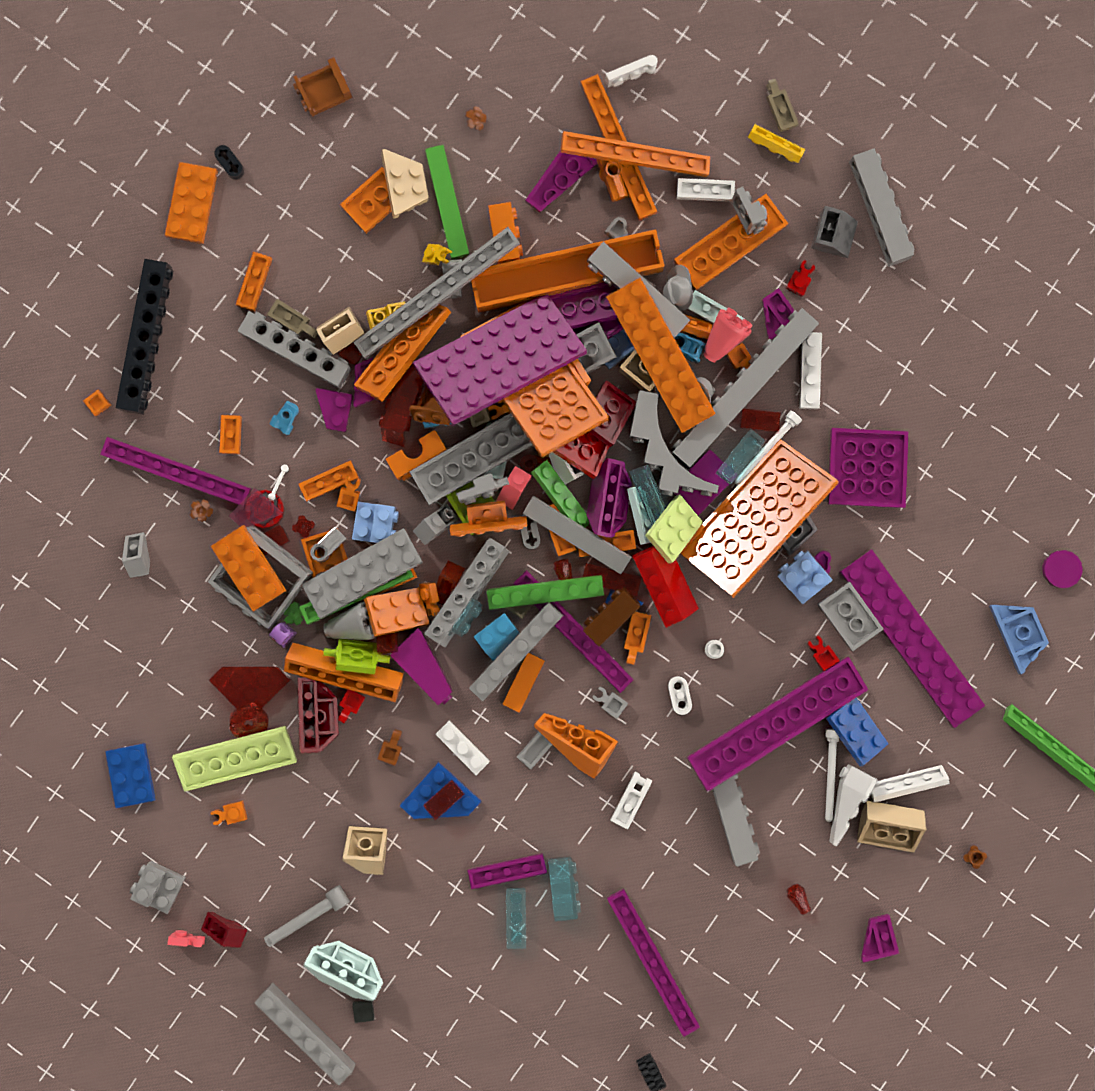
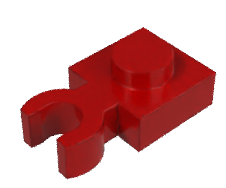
M806 260L801 263L800 272L794 271L786 286V289L801 297L812 280L808 275L815 269V265L810 270L805 269Z
M816 636L818 645L814 646L811 641L807 645L809 649L816 652L812 657L824 672L840 660L829 645L823 647L822 638Z

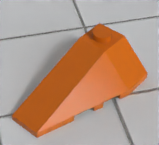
M546 713L534 724V727L577 769L593 779L603 769L618 743L617 740L602 731L595 730L594 732L584 729V725L578 724V726L569 724L565 719Z

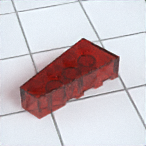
M413 363L392 388L391 399L388 398L385 404L387 411L385 416L382 415L379 421L382 441L404 447L406 443L404 433L405 431L409 432L412 416H410L409 408L411 405L417 406L418 399L416 397H420L424 386V381Z

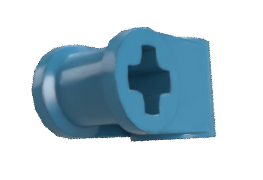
M678 333L674 339L678 338L682 341L683 345L679 348L684 357L692 362L699 363V358L706 343L683 333Z

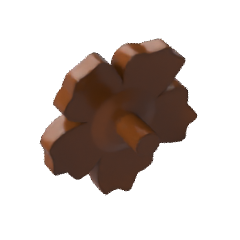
M475 106L473 110L471 109L466 112L465 116L469 119L467 120V127L470 129L475 127L478 130L484 128L483 123L486 122L487 117L485 113L482 114V110L479 107Z
M203 499L201 504L199 501H193L191 504L193 509L190 510L191 513L189 515L192 519L197 518L198 521L204 522L207 520L206 516L210 517L213 514V508H209L208 500Z

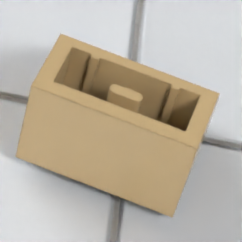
M350 307L319 325L316 329L323 343L333 355L365 334Z

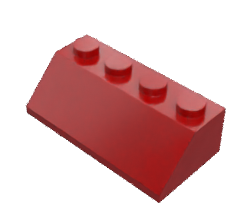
M654 546L632 555L665 628L684 620L699 609L676 559L673 563H668Z

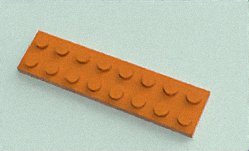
M641 277L608 295L606 298L681 432L683 433L715 415L714 409Z

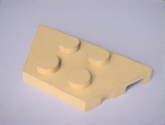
M382 149L381 155L392 216L397 218L399 214L405 211L409 212L415 206L427 202L429 197L423 166L421 163Z

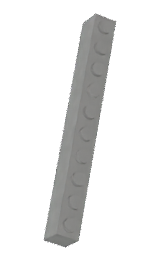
M803 308L799 312L795 310L787 318L790 322L786 326L782 324L775 332L777 335L773 341L769 339L762 346L764 351L760 355L756 353L749 361L751 363L749 368L746 370L743 367L736 375L739 379L734 384L730 382L724 389L726 393L723 397L717 396L711 403L716 414L697 424L696 427L688 429L685 432L687 437L683 441L679 439L674 444L672 454L685 466L690 468L819 324Z

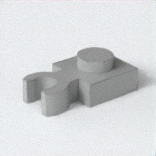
M599 687L598 689L602 691L603 695L600 698L593 695V699L598 702H604L601 708L617 719L628 703L614 692L608 696L606 690L603 687Z

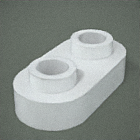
M675 676L668 683L672 708L677 714L685 715L692 708L688 684L684 678ZM676 682L681 684L680 689L674 688ZM680 701L685 702L684 708L678 707Z

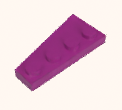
M559 151L524 202L540 213L597 164V160L590 157L560 153Z

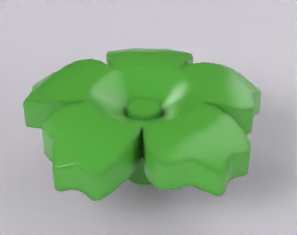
M293 602L284 612V615H288L284 619L286 623L299 625L303 621L301 617L303 614L299 608V603Z

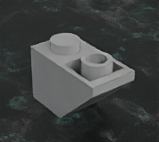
M446 504L426 517L413 532L426 545L437 538L459 518Z

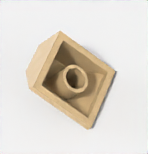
M349 826L343 861L363 874L383 875L386 858L387 829Z

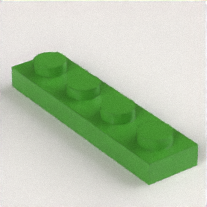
M547 460L531 472L560 513L584 528L590 524L584 509Z

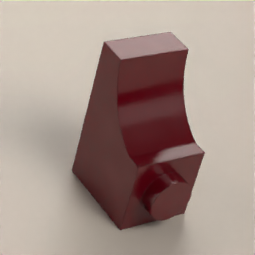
M207 912L201 928L205 934L222 947L241 948L248 930L237 921L221 917L215 912Z

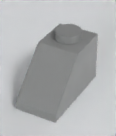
M144 532L125 536L122 563L130 578L149 574L150 557Z

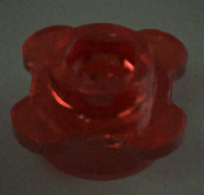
M304 515L298 516L297 523L292 526V530L306 538L309 536L312 528L315 527V523L307 520Z

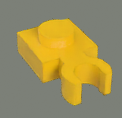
M428 244L424 251L422 262L427 265H439L440 261L447 264L449 260L445 259V257L449 253L452 254V251L439 244Z

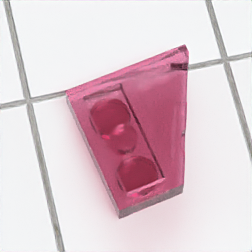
M254 488L229 517L240 527L245 525L247 528L279 516L283 512L258 489Z

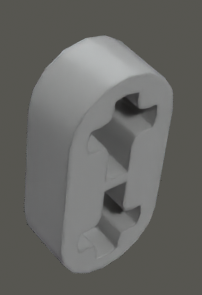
M534 520L530 524L531 530L528 531L527 527L520 529L524 546L530 550L536 549L540 544L537 522ZM532 532L533 538H537V542H534L535 546L526 543V540H529L528 533Z

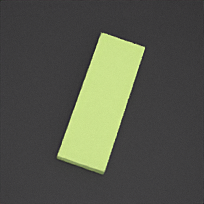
M286 726L178 753L172 757L184 792L297 762Z

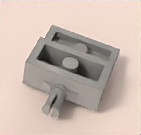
M490 473L473 479L475 487L459 492L457 496L461 504L469 505L475 503L476 498L483 496L486 499L494 496V492L499 487L509 485L507 477L493 480Z

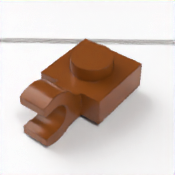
M395 729L390 742L384 740L377 758L378 760L396 766L403 747L397 745L402 731Z

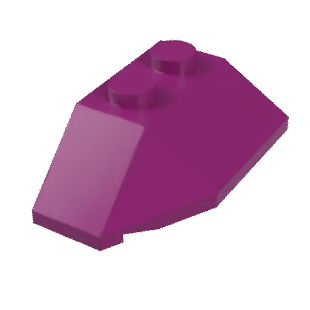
M606 458L598 476L592 479L587 517L595 535L613 538L615 533L626 522L629 506L627 489L631 488L632 483L623 461Z

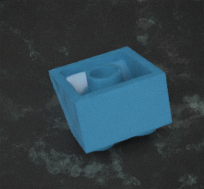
M504 613L476 634L474 638L494 662L520 632Z

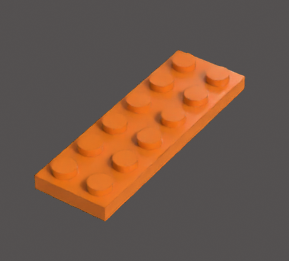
M767 194L756 200H759L760 204L764 205L767 210V225L764 226L763 231L755 235L753 233L747 235L736 214L674 259L676 265H683L689 270L691 285L694 290L700 289L788 226L789 223Z
M439 304L384 345L355 382L354 386L358 390L383 401L445 322L451 311Z

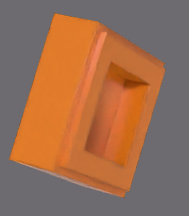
M96 390L83 400L96 417L111 406L100 390Z

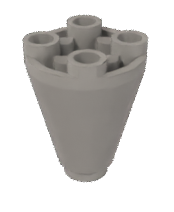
M365 602L351 607L328 620L327 623H324V633L327 638L370 640L376 637L373 634Z

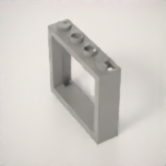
M249 526L247 530L256 544L300 577L294 588L271 617L261 608L252 611L242 594L222 579L227 572L222 563L208 583L215 588L216 592L224 594L230 603L237 604L242 608V612L245 615L255 618L258 625H263L265 628L270 629L276 625L303 588L302 584L307 582L314 572L255 526Z

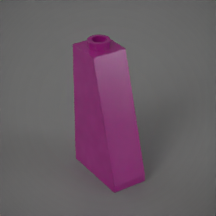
M418 628L390 656L437 705L441 703L445 705L452 698L450 694L453 692V689L423 631Z

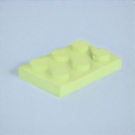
M677 495L645 536L668 563H673L702 525L703 521L683 497Z

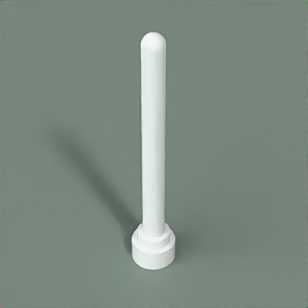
M790 410L785 416V423L735 479L736 485L749 474L791 427L799 425L802 421L800 416Z
M829 728L826 729L825 737L829 741L825 820L827 822L833 820L837 742H839L837 733L834 729Z

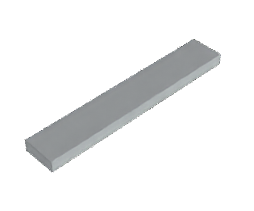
M534 496L523 512L526 516L620 574L631 559V556Z

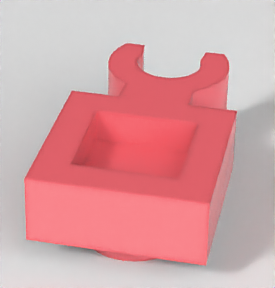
M177 930L168 937V945L202 947L205 944V936H193V934H187V931Z

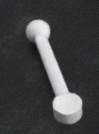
M284 464L281 466L280 476L272 493L268 495L270 501L275 499V493L284 474L289 470L288 465Z

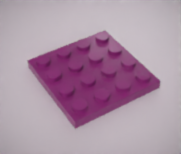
M831 428L829 474L836 478L839 483L828 494V505L906 508L909 431Z

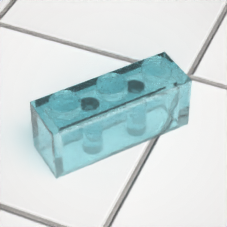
M571 857L548 859L554 921L578 919L577 913H581L580 901H576L575 893H579L578 881H574L573 874H577L576 862H572Z

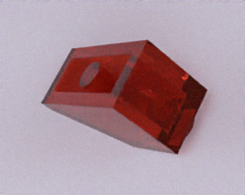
M449 560L447 561L436 583L439 602L436 603L445 604L460 582L465 571L464 567Z

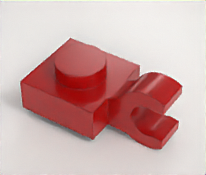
M348 689L339 704L344 709L338 721L346 723L351 712L357 714L366 697Z

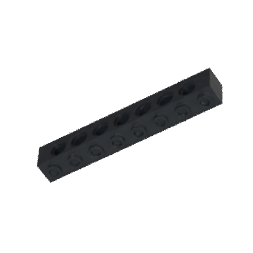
M144 258L115 407L121 411L144 415V410H147L148 407L147 394L152 387L150 379L151 374L155 371L154 358L155 354L157 355L159 351L158 338L163 330L161 322L162 317L166 315L165 302L170 295L169 281L173 278V269L167 262ZM160 278V283L154 286V280ZM156 296V302L150 304V299ZM149 315H153L152 321L146 323V318ZM149 333V339L143 341L144 334ZM145 352V358L139 360L140 353ZM141 370L142 376L136 379V372ZM138 389V395L133 398L132 391Z

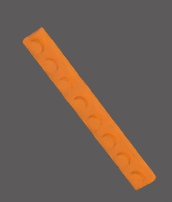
M597 74L582 80L580 83L603 138L627 142L599 75ZM619 163L622 169L620 173L639 221L657 214V209L638 166Z
M566 131L562 133L560 153L702 177L709 175L710 156Z

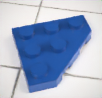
M438 762L401 803L400 807L413 819L469 816L482 800Z

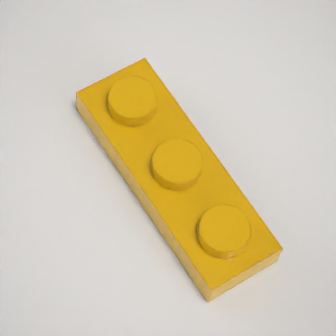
M756 124L748 136L753 143L763 145L771 152L785 156L791 162L799 163L805 151L804 148Z

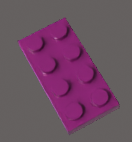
M605 282L549 296L572 329L618 318L606 298L617 291V289L613 285L611 287L608 286Z

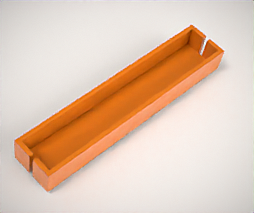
M656 229L492 265L471 280L478 313L520 304L524 301L529 302L542 295L548 294V296L603 283V276L599 272L595 274L588 268L589 263L587 262L588 258L602 242L606 243L641 276L663 272L665 266L661 250H659L660 244Z

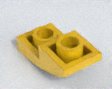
M405 301L388 304L383 308L367 310L366 315L370 329L403 306Z

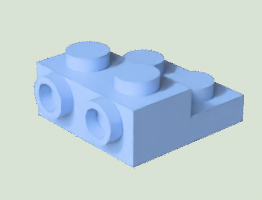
M358 502L352 540L378 543L396 533V530H393L394 522L397 523L399 511H396V507Z
M808 550L806 552L800 551L793 557L795 561L790 565L785 563L778 569L780 572L778 574L779 579L802 604L833 580Z

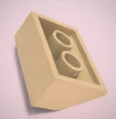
M866 801L861 812L857 842L915 852L926 831L925 813L923 810Z

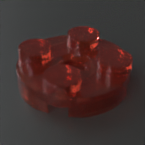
M255 703L240 706L230 715L229 729L236 738L267 731L269 726L267 713ZM246 721H252L253 725L245 723Z

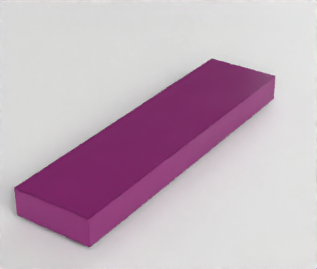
M543 853L467 870L471 890L547 873Z

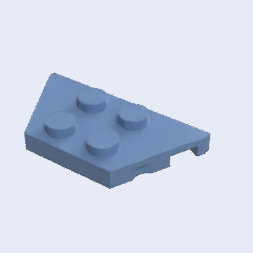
M989 605L1018 674H1023L1027 666L1038 657L1039 652L1044 650L1049 644L1034 607Z

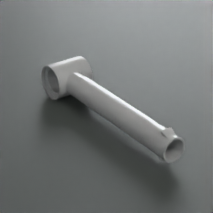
M340 885L334 887L325 894L326 899L265 936L266 944L271 947L333 908L334 911H337L347 905L350 900Z

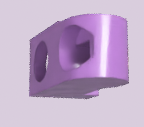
M282 622L271 631L269 637L285 648L297 632L285 622Z

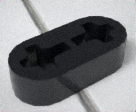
M218 146L214 152L216 159L229 177L240 179L244 175L242 164L228 146ZM222 151H224L227 157L229 158L227 161L224 159V157H221ZM232 163L237 168V173L232 172L233 170L230 167Z

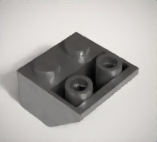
M825 206L821 211L811 248L848 258L858 221L843 210Z

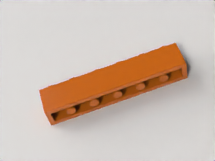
M292 643L285 657L284 672L396 702L402 686L404 673L377 665L375 674L336 670L335 657L323 656V650L297 643Z

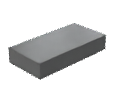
M538 731L517 755V758L531 770L552 744Z

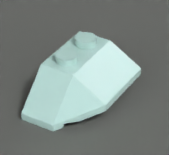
M340 941L313 947L303 965L318 980L353 998L374 1001L383 983L373 958Z

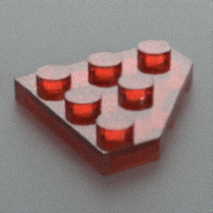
M223 666L209 681L248 721H251L291 679L278 666Z

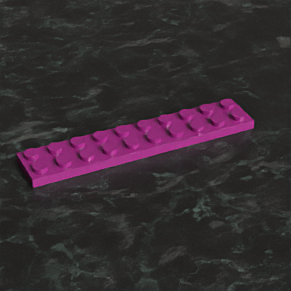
M872 549L840 571L846 582H850L883 627V633L952 728H956L985 707L983 701Z
M845 657L686 758L704 789L708 792L868 691V688L850 658Z

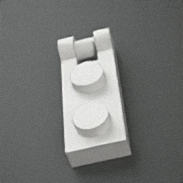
M649 55L606 73L605 82L608 87H617L627 79L631 78L633 80L640 77L644 72L654 73L658 60L656 56Z
M634 772L610 820L628 829L652 780L649 778L644 779L639 773ZM636 783L642 786L640 791L634 788Z

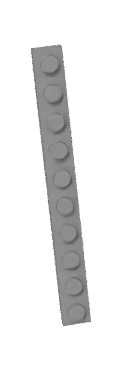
M507 227L357 339L354 344L363 357L367 359L520 245L519 241L509 227Z

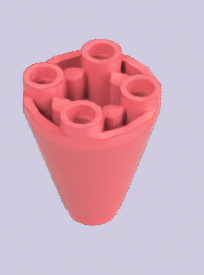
M729 307L727 310L720 309L704 348V357L714 363L720 360L750 335L753 325L746 319L742 320L737 317V312Z

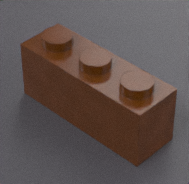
M625 587L621 590H615L610 596L612 599L607 604L603 602L597 608L598 613L594 617L590 615L583 622V632L599 647L640 608V602Z

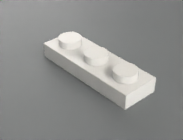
M678 178L677 199L731 202L735 193V181Z
M450 720L436 733L440 740L475 775L490 762Z

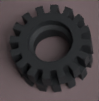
M650 1053L636 1060L650 1091H659L667 1087Z

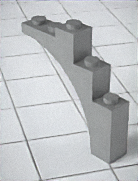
M639 390L629 437L633 438V442L637 443L648 441L643 464H648L647 468L655 470L662 467L658 490L662 491V495L673 496V493L677 494L679 487H682V491L693 493L694 489L701 491V495L712 497V493L716 494L718 492L719 485L703 481L692 475L669 452L658 425V394Z

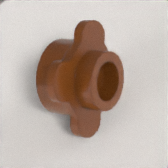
M973 845L970 847V851L963 856L965 862L972 864L974 869H978L987 859V854L981 852L977 846Z

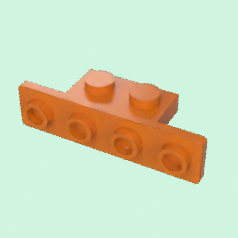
M505 500L467 505L469 523L450 525V535L462 537L470 533L479 535L487 531L520 530L527 527L526 516L507 518Z

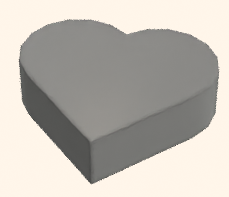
M622 217L615 218L605 230V234L612 239L628 236L626 220Z

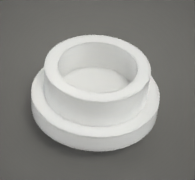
M711 640L705 646V653L709 658L718 659L724 653V646L718 640Z

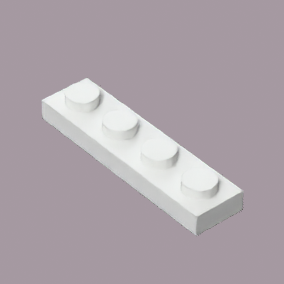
M811 332L801 343L799 409L820 408L822 333Z
M939 765L877 781L870 795L875 803L949 784V777L943 766Z

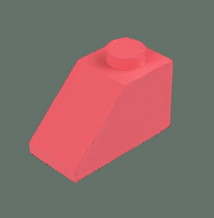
M515 466L508 477L509 485L503 486L496 501L505 500L506 507L513 510L532 479V475Z

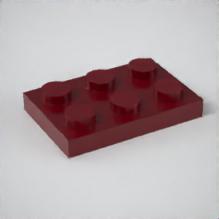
M606 380L595 398L609 416L608 421L588 432L607 446L612 447L635 407L636 401Z

